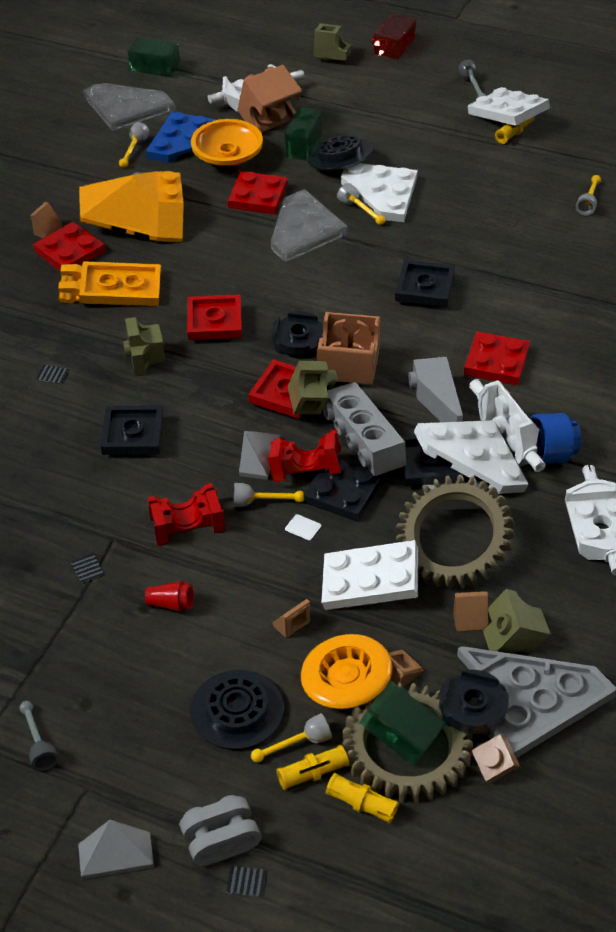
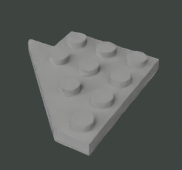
M464 646L458 648L457 657L468 669L481 670L492 674L499 680V686L503 688L504 692L506 689L509 697L506 717L496 727L495 732L488 735V737L492 739L499 734L505 735L516 758L616 697V687L596 666ZM472 697L470 701H466L468 704L472 706L481 705L478 703V698Z

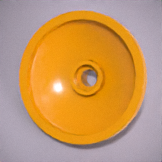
M238 119L211 121L199 127L191 137L193 153L206 163L217 166H234L245 163L256 156L263 145V137L260 130L253 124Z

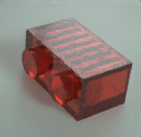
M392 13L383 22L378 31H375L373 34L374 54L398 60L416 39V19Z

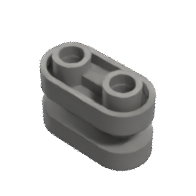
M228 795L219 802L205 807H194L184 814L179 826L184 839L191 842L189 851L196 865H211L249 851L259 844L262 835L257 823L254 820H250L252 812L244 797Z

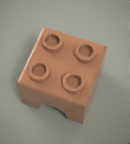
M284 65L275 68L268 67L262 73L257 75L250 74L245 77L237 110L246 122L253 124L263 133L294 120L296 111L289 99L295 96L299 100L302 90Z
M325 312L323 338L319 339L317 361H326L328 370H336L337 382H356L358 385H373L380 348V317Z

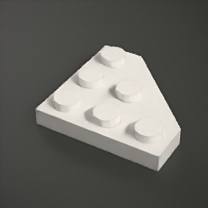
M361 163L343 170L341 184H352L359 192L358 200L366 206L369 205L377 215L384 216L386 220L405 221L417 180V170Z
M494 420L417 424L414 433L424 453L433 458L439 455L453 463L451 468L469 478L475 475L490 483L488 488L495 487L498 494L525 492L528 482Z

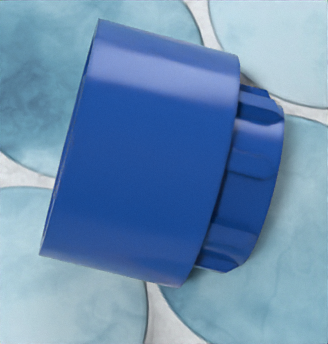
M565 413L533 414L530 417L539 429L536 443L538 447L537 454L545 464L566 463L579 452L581 447V430L575 420L569 418Z

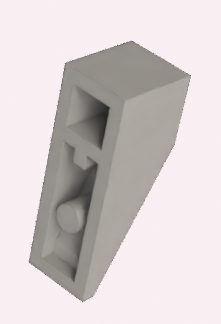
M447 356L413 360V371L409 372L408 377L410 388H415L417 399L440 422H462L463 414Z

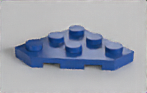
M171 112L146 150L147 159L170 163L177 161V156L189 153L190 156L195 155L191 148L193 133L202 125L217 119L187 115L181 112Z

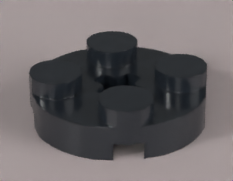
M294 311L288 313L287 318L280 321L279 317L274 321L272 325V342L275 345L276 352L296 356L304 355L306 357L317 355L319 339L323 338V322L318 321V316L309 312Z
M468 669L461 671V675L453 679L450 676L443 683L440 690L439 708L442 713V720L447 726L469 734L488 736L495 732L496 727L506 717L509 704L508 693L506 689L504 692L503 688L499 686V680L492 674L481 670ZM472 697L478 698V703L481 705L472 706L468 704L466 701H470Z

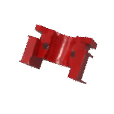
M337 429L331 430L325 434V437H321L318 447L310 451L302 450L296 446L295 442H287L281 438H276L270 442V454L267 459L273 481H285L286 474L329 469L330 474L341 473L337 453L342 452V447Z
M212 483L206 484L199 491L193 492L192 498L182 504H173L167 498L147 497L150 521L155 523L154 529L157 546L169 544L168 535L210 525H212L214 534L226 531L224 510L221 509L217 489H213Z

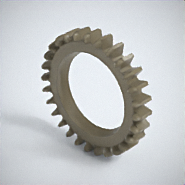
M447 475L445 477V485L443 486L437 479H434L433 490L423 485L424 496L414 492L412 496L416 504L405 502L404 505L409 513H399L403 523L396 525V529L400 533L396 536L397 542L416 541L418 547V575L422 573L421 577L425 583L433 578L435 587L439 588L443 580H445L447 588L452 589L454 582L458 580L461 589H464L466 579L469 578L474 586L478 585L477 575L480 574L487 580L489 576L486 569L490 568L498 572L500 569L496 560L507 561V556L503 551H512L513 547L509 540L515 539L514 530L511 529L515 526L513 518L509 517L512 513L510 507L506 505L505 498L498 496L495 487H491L488 491L487 482L481 481L477 486L475 477L471 476L468 483L465 484L463 476L458 475L456 484H453ZM466 500L480 506L491 519L493 538L489 547L479 558L465 565L451 567L432 562L425 555L420 544L419 535L423 520L432 509L444 502Z
M398 683L396 693H393L387 685L384 689L383 697L378 695L371 702L360 705V707H353L352 716L347 717L346 728L343 730V747L349 760V766H352V776L361 775V786L373 782L372 791L378 793L385 789L386 798H391L394 793H398L399 802L404 803L407 794H411L414 803H418L420 793H423L429 801L433 800V789L441 795H445L446 784L455 788L457 786V778H464L466 767H470L473 734L459 731L454 727L447 726L443 722L442 713L439 708L440 690L430 697L428 685L424 687L421 693H417L415 683L411 684L408 692H405L402 684ZM399 711H413L427 715L443 728L449 744L447 758L437 769L424 775L407 777L389 773L377 766L367 752V738L374 724L384 716Z

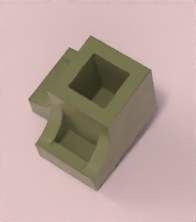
M320 23L314 31L313 57H320L324 61H331L333 59L346 61L351 53V44L343 40L341 26Z
M136 317L126 318L125 324L128 340L123 341L125 357L131 356L135 376L146 375V370L149 366L165 362L164 346L159 324L143 325L136 320Z
M298 361L288 384L293 414L322 413L329 398L327 391L333 389L338 380L336 370H328L326 361Z
M505 589L488 608L492 622L483 630L490 651L510 654L514 652L532 654L551 635L542 610L526 604L516 591Z

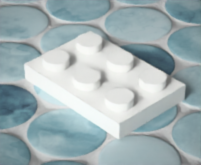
M497 88L492 94L481 96L476 99V102L467 105L470 115L515 126L550 109L549 99L541 98L538 95L523 94L522 91H509L507 88Z
M415 540L324 553L322 605L325 610L418 597V547Z

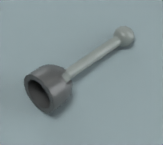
M470 59L461 62L458 66L461 77L465 80H471L478 98L486 96L482 93L475 80L478 71L475 62Z
M24 701L20 704L19 709L26 716L35 742L29 750V760L34 770L47 771L58 763L59 757L52 743L41 741L32 715L33 705L29 701Z

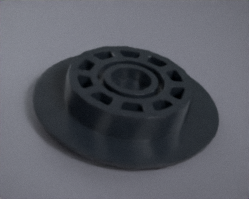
M355 135L336 136L322 142L317 147V150L309 156L308 162L310 166L318 170L332 171L345 169L367 159L373 152L374 146L370 141L360 139Z
M248 670L226 671L209 678L198 688L190 706V716L196 731L209 743L226 749H245L262 743L276 731L284 713L283 698L277 686L265 676Z

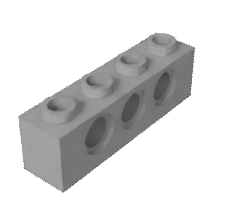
M356 382L327 391L329 398L323 408L324 416L327 420L333 422L338 435H343L349 449L357 453L363 467L367 466L370 472L377 476L406 466L405 441Z

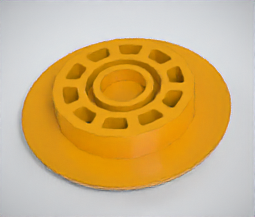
M359 634L335 636L320 643L308 654L301 669V684L306 694L322 706L335 709L357 707L373 700L386 688L392 675V660L384 646L375 639Z

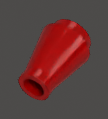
M185 581L147 587L145 602L147 606H157L184 612L185 609H191L193 606L194 589L192 584H186Z

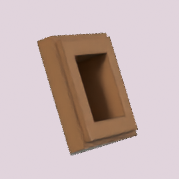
M48 202L43 203L31 214L34 235L44 238L63 228L61 221Z
M487 592L455 594L453 614L458 632L480 631L488 626Z
M306 599L272 622L273 626L285 638L303 628L311 621L310 601Z
M404 650L389 652L393 668L387 685L392 692H396L398 683H401L403 687L420 676L424 669Z

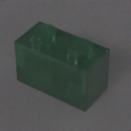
M137 37L127 51L129 70L171 77L180 64L179 45L174 42Z
M310 107L298 108L285 132V157L308 161L322 135L321 110H315Z
M392 681L389 682L359 722L360 725L413 766L446 724L433 710L424 707L411 697L407 690L397 686Z

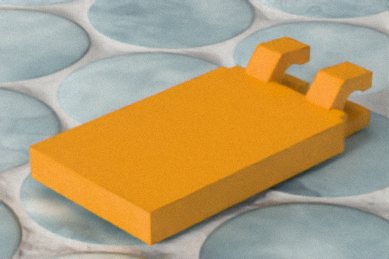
M83 261V266L78 264L61 265L62 279L59 281L58 287L60 303L73 304L76 301L84 304L159 306L161 264Z

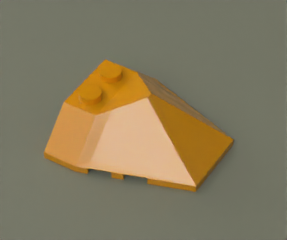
M155 171L79 187L81 222L111 229L112 226L124 228L127 234L134 235L135 232L150 235L149 239L154 241L182 243L184 202L180 173Z

